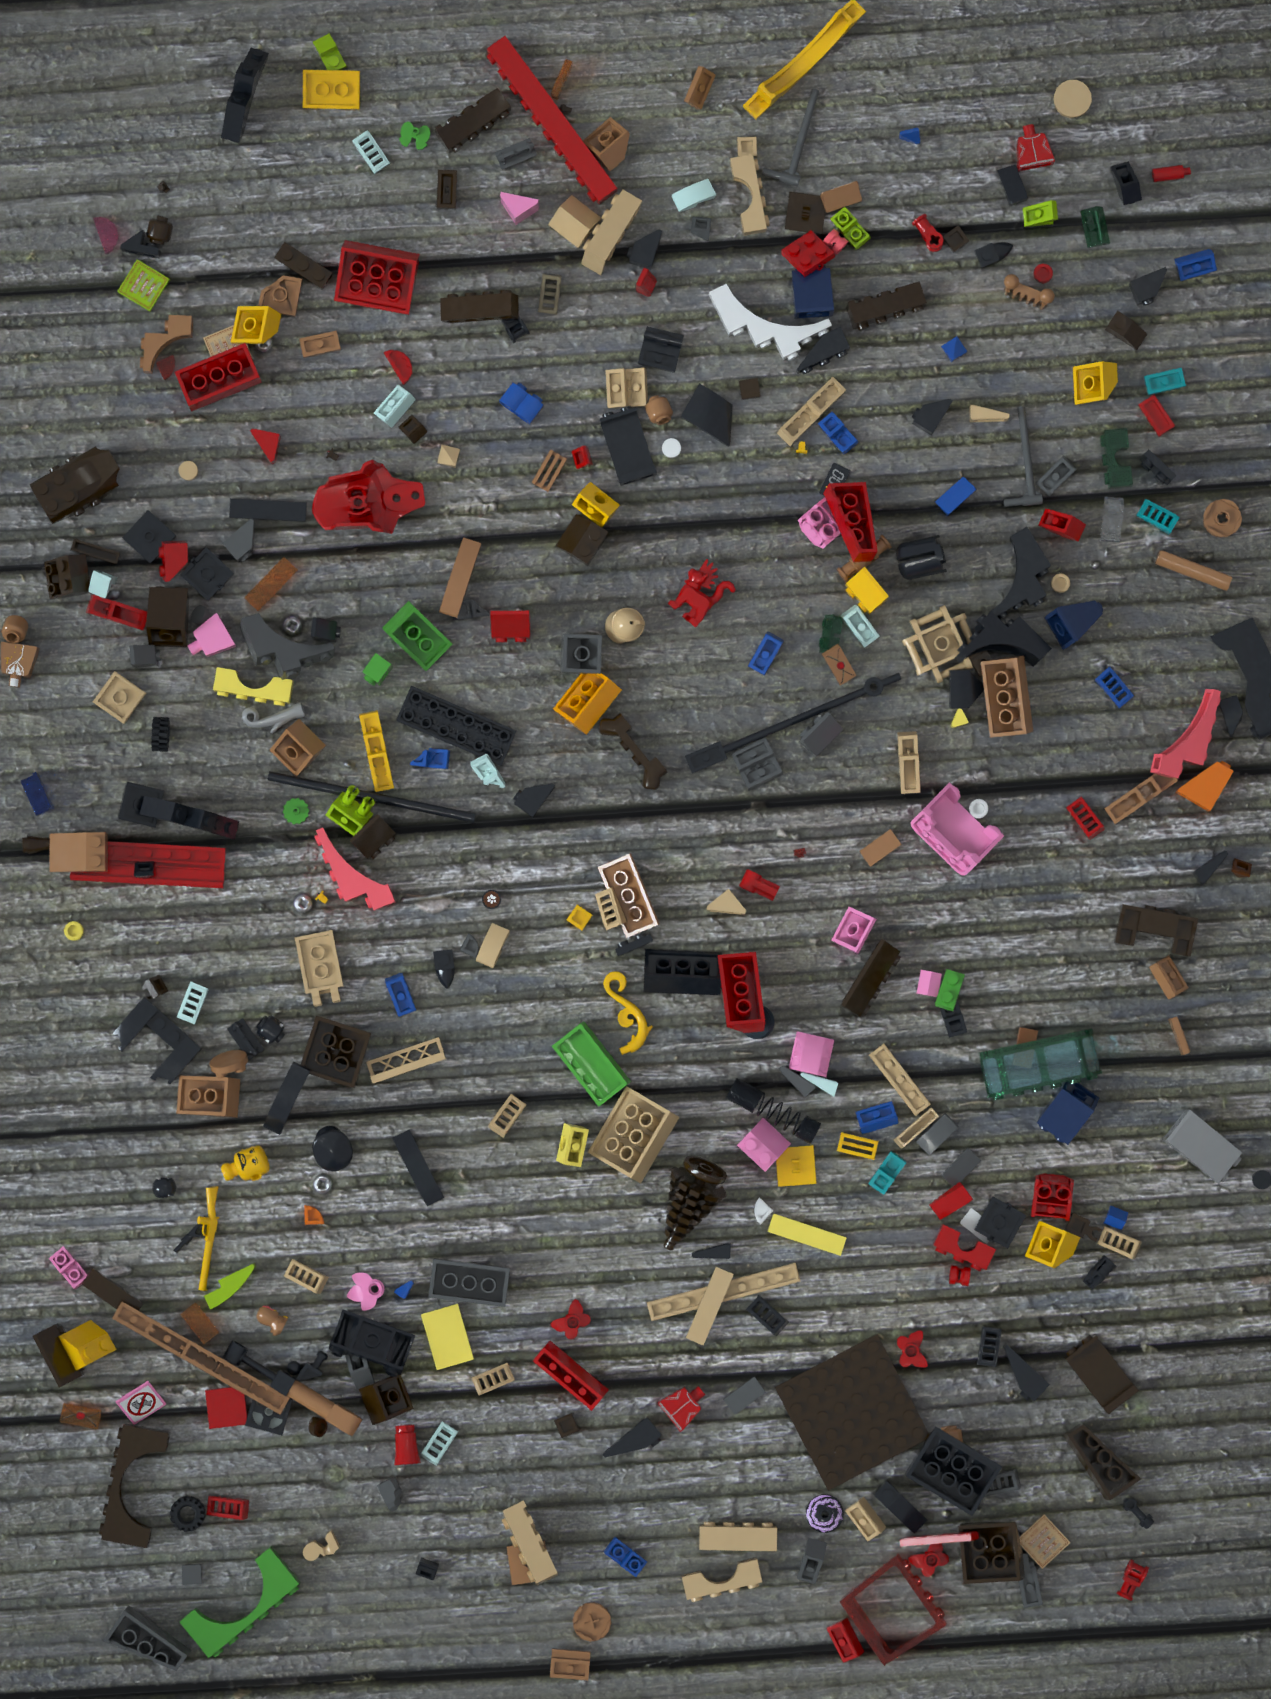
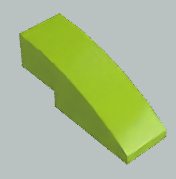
M255 1263L218 1280L221 1288L204 1295L210 1310L225 1302L245 1284L256 1268Z

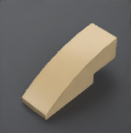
M897 732L901 794L920 793L917 732Z

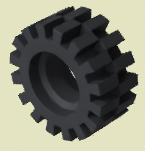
M153 717L152 751L168 752L170 718Z
M184 1496L172 1505L170 1520L173 1522V1526L177 1527L180 1531H194L205 1520L206 1510L199 1499L193 1496ZM189 1506L194 1509L195 1517L193 1520L184 1521L181 1518L180 1512L183 1507Z

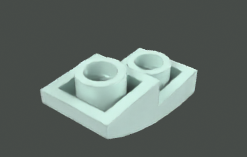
M706 179L675 192L671 197L678 211L682 212L696 207L698 203L714 199L716 193L709 179Z

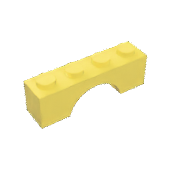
M217 667L213 690L217 692L218 696L228 697L229 694L236 695L237 699L247 700L248 697L255 698V702L266 703V700L274 701V705L285 707V703L290 704L294 681L273 677L266 686L252 689L241 683L236 670Z

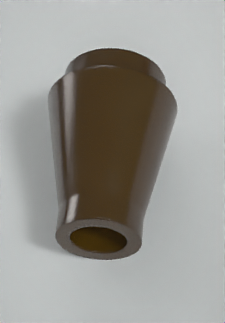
M28 835L27 837H22L23 853L32 854L43 850H50V838Z

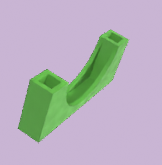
M272 1546L255 1559L263 1577V1592L259 1604L250 1614L239 1620L222 1622L205 1616L195 1608L181 1619V1625L208 1658L212 1655L217 1657L224 1651L222 1647L225 1644L231 1645L239 1638L237 1635L242 1630L246 1633L254 1626L252 1624L253 1621L257 1618L262 1620L269 1614L267 1610L270 1607H278L284 1602L282 1598L286 1594L291 1596L299 1589L297 1585H299L300 1581Z

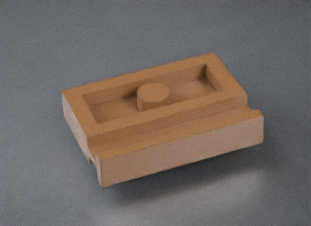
M552 1648L550 1677L588 1680L591 1651Z

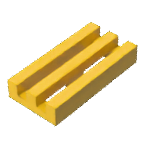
M841 1132L837 1151L874 1160L879 1141ZM846 1137L871 1143L874 1146L872 1148L843 1140ZM842 1144L872 1151V1155L843 1149Z

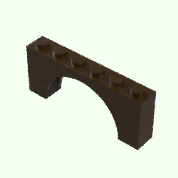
M124 1424L123 1428L119 1427L117 1439H120L119 1447H115L114 1458L117 1459L116 1465H112L110 1477H113L112 1485H108L106 1496H109L108 1504L104 1505L103 1515L106 1517L105 1522L100 1525L99 1534L102 1535L101 1540L143 1548L149 1547L152 1527L138 1522L127 1511L122 1499L121 1485L127 1468L136 1458L151 1452L167 1451L171 1432L131 1424Z

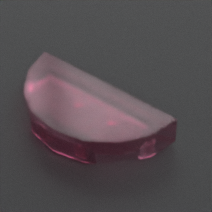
M95 217L93 220L104 252L108 254L117 245L119 239L118 230L109 219Z

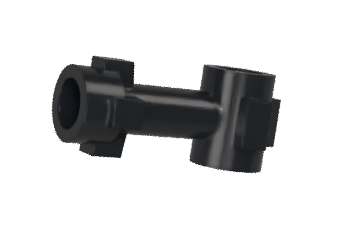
M1133 1497L1125 1498L1123 1500V1508L1126 1511H1131L1140 1520L1139 1525L1142 1528L1148 1529L1154 1523L1153 1517L1150 1514L1145 1515L1137 1507V1501Z

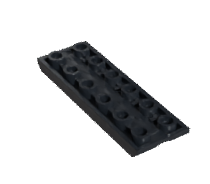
M414 686L410 687L396 721L476 756L481 757L488 754L493 763L502 766L517 732L512 728Z

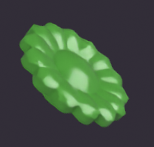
M292 798L283 806L284 818L289 823L301 824L309 816L308 804L299 798Z

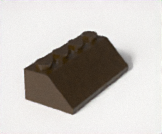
M879 940L840 1006L858 1017H861L862 1014L865 1016L871 1007L868 1005L872 998L876 999L881 991L878 988L881 982L886 983L890 977L889 969L892 965L896 967L901 958L899 956L900 951L885 940Z

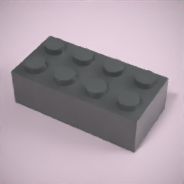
M434 1258L428 1297L505 1307L510 1267Z

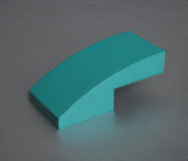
M891 1150L868 1184L884 1195L907 1161Z

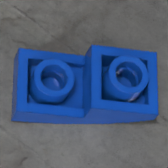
M616 1537L612 1539L603 1551L604 1554L635 1577H637L647 1563L643 1557Z

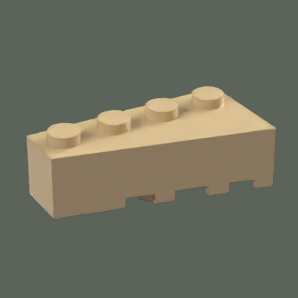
M623 189L619 195L615 194L611 201L613 206L610 210H605L601 218L603 222L601 225H596L592 232L594 235L592 240L588 239L583 247L585 252L581 264L599 275L603 273L606 260L610 261L616 249L615 245L620 244L625 234L624 230H628L642 204V200Z
M523 1500L503 1510L504 1519L501 1521L505 1529H510L513 1535L510 1537L514 1548L518 1546L521 1552L518 1554L521 1563L528 1566L529 1571L526 1573L531 1583L535 1581L536 1585H539L558 1576V1573L547 1549L543 1546L544 1543L541 1536L536 1531L534 1521L531 1515L528 1514L527 1506Z

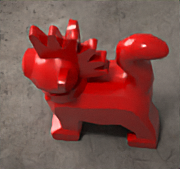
M708 559L705 560L699 570L692 568L688 571L689 578L685 580V585L681 588L677 598L668 602V605L674 610L680 608L686 602L692 609L689 613H684L682 617L695 628L704 619L712 606L723 597L724 589L728 588L732 593L735 592V586L730 581H722L717 585L716 591L712 596H707L700 591L701 587L711 589L709 584H715L711 580L718 578V575H712L718 569L710 570L714 563L707 566Z

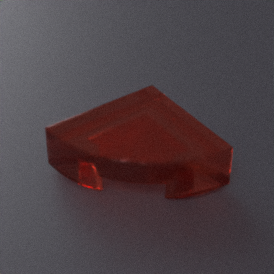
M174 355L156 362L164 381L174 371L176 363Z

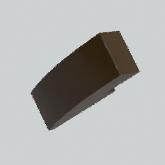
M94 1268L91 1269L81 1283L115 1309L119 1307L121 1302L138 1311L143 1305L141 1300Z

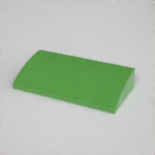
M585 1021L552 1045L553 1049L598 1107L631 1082Z

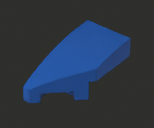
M425 749L418 758L410 762V765L448 769L450 750Z

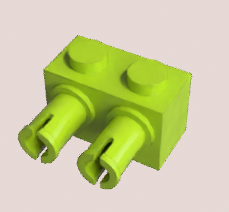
M350 785L347 791L342 792L332 803L325 816L354 836L372 818L373 813L370 810L374 806L375 801L372 799L368 803L371 797L367 796L364 797L361 804L358 803L355 798L359 794V789L356 788L353 792L355 786Z

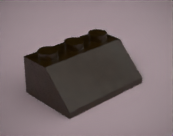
M57 1323L32 1337L60 1388L83 1376L85 1368L75 1370L58 1337L66 1333L62 1325L59 1327Z

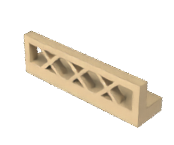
M437 1037L367 1061L366 1063L372 1083L374 1084L445 1060L446 1056L440 1038ZM437 1042L440 1053L434 1055L427 1053L428 1045ZM425 1046L423 1051L418 1049L420 1047ZM416 1049L422 1052L420 1059L417 1061L407 1058L412 1050ZM399 1056L403 1058L401 1066L395 1068L389 1065L392 1057ZM389 1058L387 1063L382 1061ZM380 1062L386 1065L382 1073L375 1075L371 1064Z

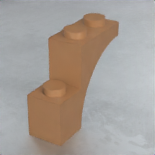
M169 315V319L165 320V331L168 334L145 333V338H141V349H144V357H140V368H143L145 374H153L155 361L165 347L177 340L193 337L192 316Z

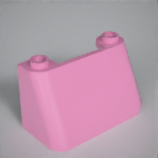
M949 782L911 821V827L957 873L965 876L991 851L1004 835L996 826L988 825L984 828L958 802L960 791Z

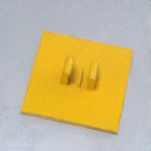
M813 1145L788 1147L776 1160L778 1187L816 1184Z

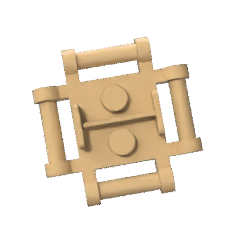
M944 605L939 607V610L922 618L910 620L915 635L902 640L911 655L918 676L932 670L937 683H940L944 678L949 677V670H969L973 668L968 657L963 662L941 672L938 670L939 666L955 659L959 654L957 649L963 644L955 623L959 622L968 644L971 642L969 638L972 636V633L966 622L967 617L965 613L951 618ZM940 617H943L945 620L923 631L919 628ZM917 640L929 663L926 666H923L913 642Z

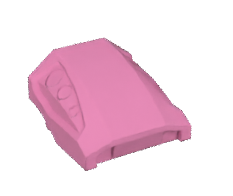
M825 497L798 520L801 531L815 546L822 549L841 534Z
M797 1031L789 1069L827 1077L834 1040Z

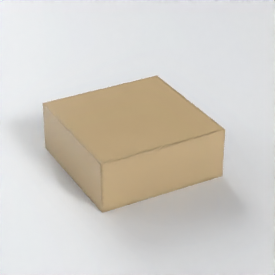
M737 137L738 157L753 154V157H757L756 137Z

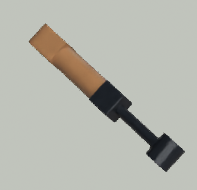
M234 1340L231 1341L222 1356L225 1360L238 1367L241 1362L245 1363L271 1379L270 1387L292 1398L346 1434L354 1435L363 1420L361 1417L299 1382L294 1376L284 1370H279L277 1374L246 1356L248 1351L246 1347Z

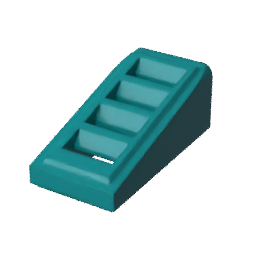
M1145 499L1136 515L1167 534L1172 532L1180 518L1178 515ZM1147 507H1152L1148 515L1145 516L1144 512L1146 511ZM1157 510L1158 513L1154 520L1151 519L1153 512ZM1161 514H1164L1165 516L1161 523L1157 522ZM1168 517L1171 518L1172 520L1170 521L1169 525L1165 526L1164 524L1167 521Z

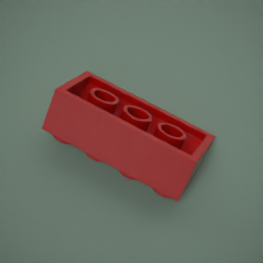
M246 343L175 371L191 412L262 383Z
M756 952L718 955L726 1026L743 1033L764 1031L765 1016Z

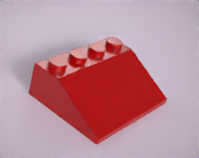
M345 240L341 248L334 301L409 315L420 254Z

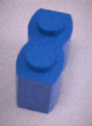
M518 382L517 385L512 383L499 400V403L530 425L544 405L541 403L543 400L536 394L532 396L526 392L527 388Z

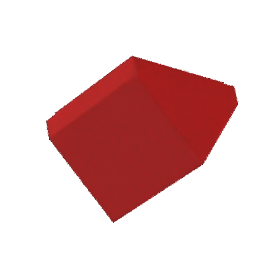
M584 445L572 450L576 469L593 465L588 446Z

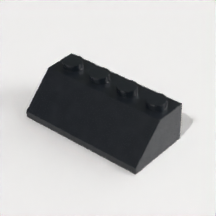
M645 949L643 992L720 995L721 980L717 956L722 955V952Z

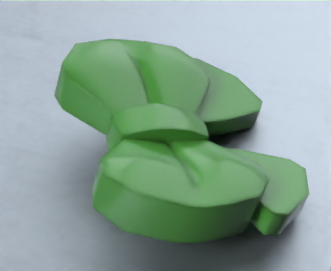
M405 122L401 127V137L399 138L401 145L408 147L411 139L414 138L416 139V149L423 150L427 147V142L430 138V128L426 125L417 128L411 122Z

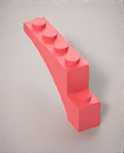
M1205 689L1200 707L1189 727L1170 747L1160 754H1154L1151 773L1168 778H1179L1183 770V762L1192 765L1204 764L1207 758V747L1212 738V727L1216 721L1217 706L1221 700V691Z
M320 828L316 830L318 834L315 835L318 846L322 845L325 851L322 853L325 863H329L332 870L329 873L332 881H337L339 888L336 890L340 900L344 898L345 902L367 894L368 897L365 898L368 908H373L374 911L396 903L388 884H379L356 871L337 852L325 829Z

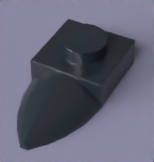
M997 242L976 249L974 252L981 268L1004 259L1012 250L1013 244Z
M453 950L433 951L437 977L441 984L448 989L452 984L455 974Z

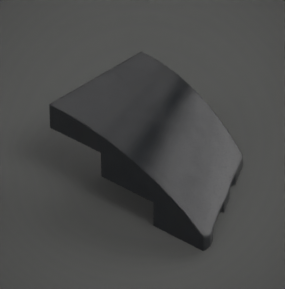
M699 383L681 418L729 447L731 443L732 404Z

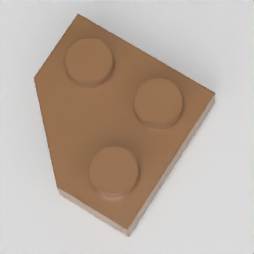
M283 275L276 282L261 290L258 306H269L281 313V315L296 317L303 280Z

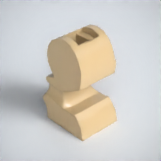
M331 1529L325 1537L328 1543L326 1546H322L316 1540L309 1542L303 1549L304 1558L308 1561H314L320 1554L322 1556L334 1554L340 1548V1545L333 1530Z

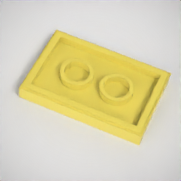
M458 1304L421 1314L437 1370L474 1360Z

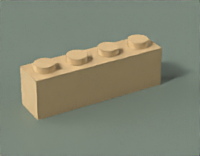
M705 1521L704 1525L699 1527V1550L777 1551V1526H773V1523L763 1522L762 1526H754L753 1522H742V1525H735V1522H723V1525H715V1522Z

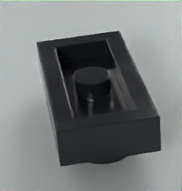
M646 933L635 936L636 940L631 943L626 940L617 944L618 948L615 951L618 957L653 942L651 934L646 935Z

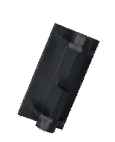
M243 1018L227 1029L240 1049L246 1052L248 1061L264 1051V1048Z

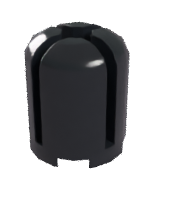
M939 535L898 545L896 550L898 562L935 554V556L898 564L900 574L905 579L912 580L947 572L946 569H943V564L946 563L943 546H940V543L938 544L937 538H940Z

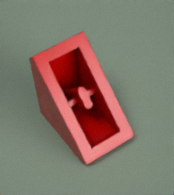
M251 429L250 432L271 464L276 463L281 439L280 434Z

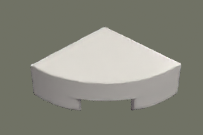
M758 1198L754 1213L761 1225L774 1210L762 1199Z

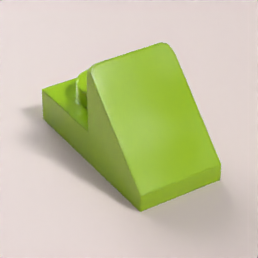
M330 33L313 41L327 70H343L347 68Z
M1050 200L1024 207V227L1051 225L1053 221L1058 220L1056 201Z

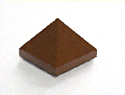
M1234 858L1231 872L1238 878L1250 877L1252 864Z

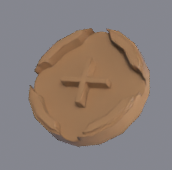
M595 1602L585 1603L574 1613L573 1627L576 1634L583 1640L596 1641L605 1637L609 1632L611 1617L603 1605Z

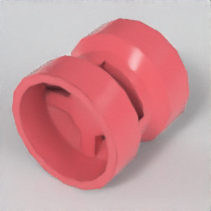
M833 229L823 240L835 255L840 253L849 242L845 237L842 238L836 229Z

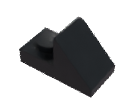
M141 230L120 246L122 252L160 259L161 251L157 248L156 244L146 243L143 245L144 230Z

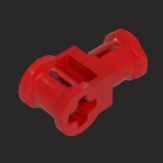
M926 214L916 218L912 225L916 226L922 234L927 249L931 252L940 251L943 246V236L936 231L934 226H931ZM931 239L938 240V245L935 243L931 244Z
M1130 1559L1122 1578L1124 1583L1116 1594L1132 1601V1595L1136 1587H1140L1144 1581L1149 1567H1143L1135 1563L1133 1559Z

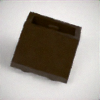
M86 554L65 555L44 562L50 600L89 593L90 580Z

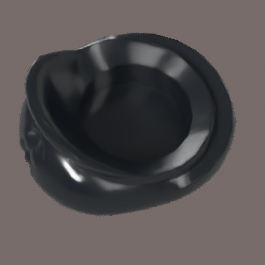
M325 1126L317 1132L312 1145L313 1155L317 1164L324 1170L332 1172L347 1167L353 1157V1148L348 1137L335 1126Z

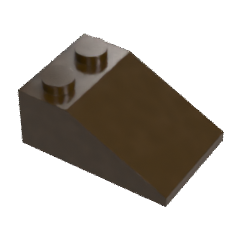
M377 814L350 839V842L368 860L370 858L374 860L381 853L380 849L384 845L388 847L395 840L394 836L396 833Z

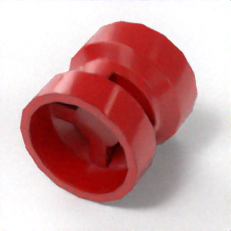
M951 1265L949 1284L961 1283L962 1286H969L971 1268H959L958 1266Z

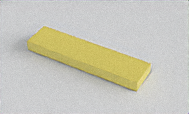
M774 1213L767 1231L839 1256L842 1254L847 1237Z

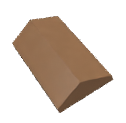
M631 853L598 867L606 889L613 887L627 923L621 925L626 938L659 925Z

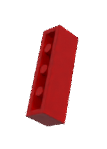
M549 1341L533 1360L535 1364L591 1411L609 1391L552 1341Z

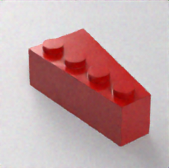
M866 482L829 483L823 494L853 562L872 561L878 550Z

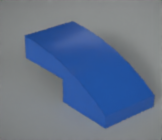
M833 411L818 423L820 428L843 455L858 444L857 439L848 431Z

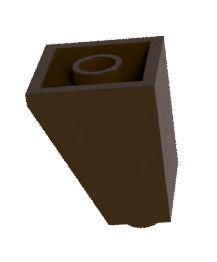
M149 587L146 620L149 645L187 647L188 588Z

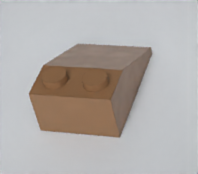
M105 832L50 834V872H108V834Z
M179 1075L176 1114L238 1118L241 1079Z

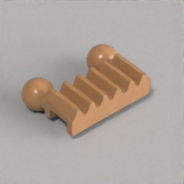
M1009 274L1004 279L1006 296L1011 292L1013 299L1017 295L1019 296V301L1026 298V304L1033 301V307L1040 304V310H1043L1045 306L1047 307L1055 298V294L1051 289L1047 288L1038 291L1019 283V278L1014 274Z

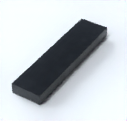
M230 498L229 518L306 522L307 502Z

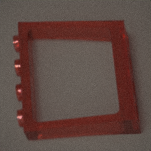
M896 1554L840 1600L841 1605L884 1666L947 1624L943 1618L945 1617L943 1610L939 1606L935 1607L932 1602L934 1601L932 1594L928 1590L924 1591L921 1587L923 1582L917 1574L915 1576L910 1571L912 1568L911 1564L907 1559L903 1560L899 1554ZM896 1566L936 1623L892 1650L858 1604L855 1596L891 1567Z

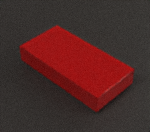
M1155 394L1138 404V407L1158 437L1175 427V424Z

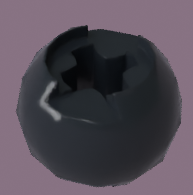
M169 1177L155 1179L152 1185L153 1194L157 1198L174 1196L177 1188L173 1178Z

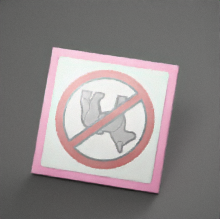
M146 1381L115 1401L133 1425L167 1405L149 1381Z

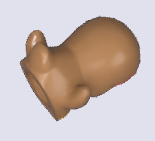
M269 1306L260 1307L256 1315L258 1322L271 1327L270 1332L273 1333V1336L281 1334L288 1320L287 1316H280L277 1310Z

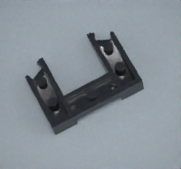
M144 997L113 1032V1035L118 1034L122 1044L119 1046V1050L123 1052L146 1025L149 1026L174 1049L150 1078L152 1080H156L157 1077L168 1080L167 1084H171L202 1048Z

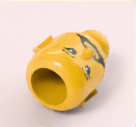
M259 1145L241 1149V1151L234 1155L233 1163H224L221 1166L223 1176L227 1181L233 1180L238 1175L242 1180L256 1181L261 1179L262 1175L268 1173L270 1169L265 1151Z

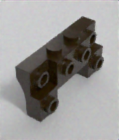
M1122 904L1114 943L1134 946L1136 932L1173 938L1171 953L1191 957L1198 918L1175 914V910L1164 909L1163 912L1156 911V907L1145 905V908Z

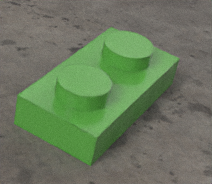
M946 969L935 1002L936 1007L954 1012L965 974Z

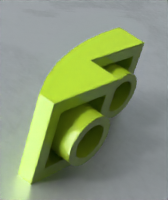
M846 207L830 218L832 223L855 250L871 239L870 235L861 227L857 219Z

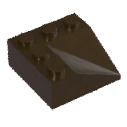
M316 1016L300 1065L310 1069V1075L355 1088L371 1033Z
M1016 1522L962 1523L958 1526L959 1532L977 1531L979 1534V1539L960 1542L963 1584L1021 1581L1025 1578L1023 1555Z

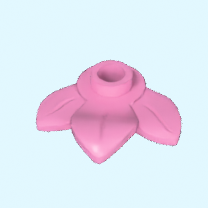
M367 1273L353 1274L352 1279L356 1285L350 1289L347 1297L353 1301L361 1302L362 1311L372 1309L376 1305L377 1298L381 1297L384 1293V1284L378 1279H372ZM373 1285L378 1286V1292L372 1291L371 1288Z

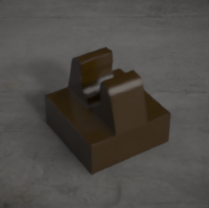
M160 975L148 979L142 986V990L148 989L150 993L147 996L148 999L157 998L168 992Z

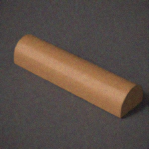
M1159 550L1155 561L1156 565L1225 591L1228 590L1232 580V576L1163 550Z

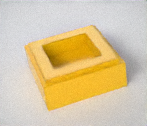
M577 904L566 920L582 931L593 915Z

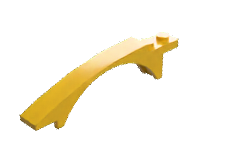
M850 0L842 9H839L825 27L795 58L779 72L758 86L757 92L743 104V108L757 120L781 96L785 95L855 25L866 11L856 0Z

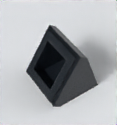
M421 1557L416 1575L434 1580L439 1563Z

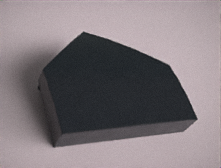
M949 670V708H970L984 691V686L969 670Z

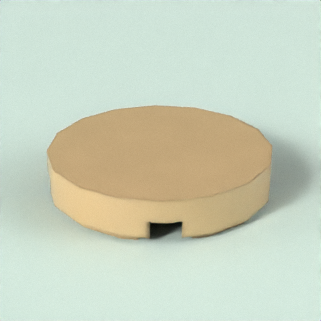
M1067 80L1061 83L1053 96L1056 110L1067 118L1084 115L1092 102L1089 88L1078 80Z

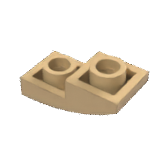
M492 923L481 945L476 961L494 968L502 953L501 949L510 934V930Z

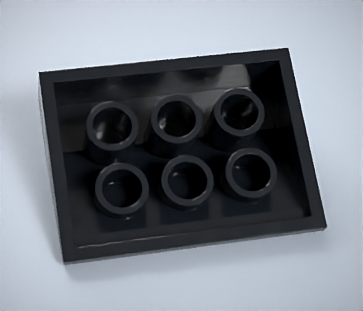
M935 1426L905 1474L909 1479L973 1516L1002 1466Z

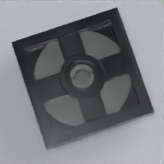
M290 1398L281 1414L252 1399L245 1426L283 1436L293 1399Z

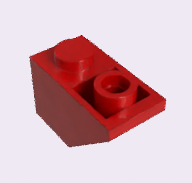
M163 541L162 546L159 547V558H162V566H159V575L163 577L165 582H169L188 562V546L186 541Z

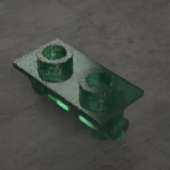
M834 614L825 615L822 621L823 632L819 640V653H824L833 646L839 645L840 638L834 637V634H841L842 617L835 616Z

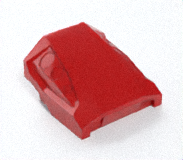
M1046 1173L1036 1175L1031 1217L1044 1216L1063 1218L1065 1221H1069L1074 1180L1064 1175Z

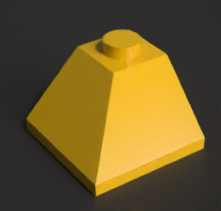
M238 306L231 343L264 344L278 332L281 313L269 306Z
M1102 361L1074 366L1075 405L1107 400L1118 383L1117 363Z
M1039 1221L1025 1257L1056 1268L1074 1255L1080 1237Z

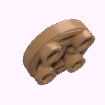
M243 1050L226 1051L212 1058L209 1065L211 1071L216 1074V1077L222 1078L234 1071L236 1073L245 1071L248 1057Z

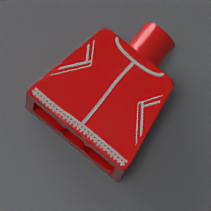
M1034 124L1023 126L1024 136L1017 139L1018 172L1054 165L1055 159L1045 133L1036 134Z
M699 1386L690 1393L683 1387L659 1400L657 1403L681 1432L702 1409L697 1402L705 1396V1393Z

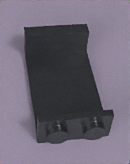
M631 406L621 408L619 413L614 414L613 411L602 415L603 418H600V424L620 486L657 475L637 409Z

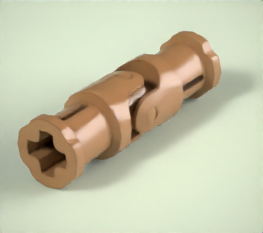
M880 535V538L876 540L878 552L872 561L853 562L852 558H850L848 563L836 569L845 582L849 581V578L862 568H866L877 560L879 555L885 550L892 548L883 535Z

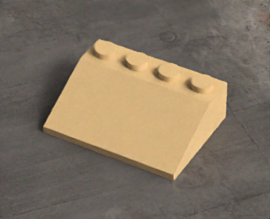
M626 1086L588 1153L641 1184L678 1121L679 1116Z

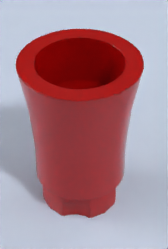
M414 1425L395 1426L397 1434H395L394 1465L421 1463Z

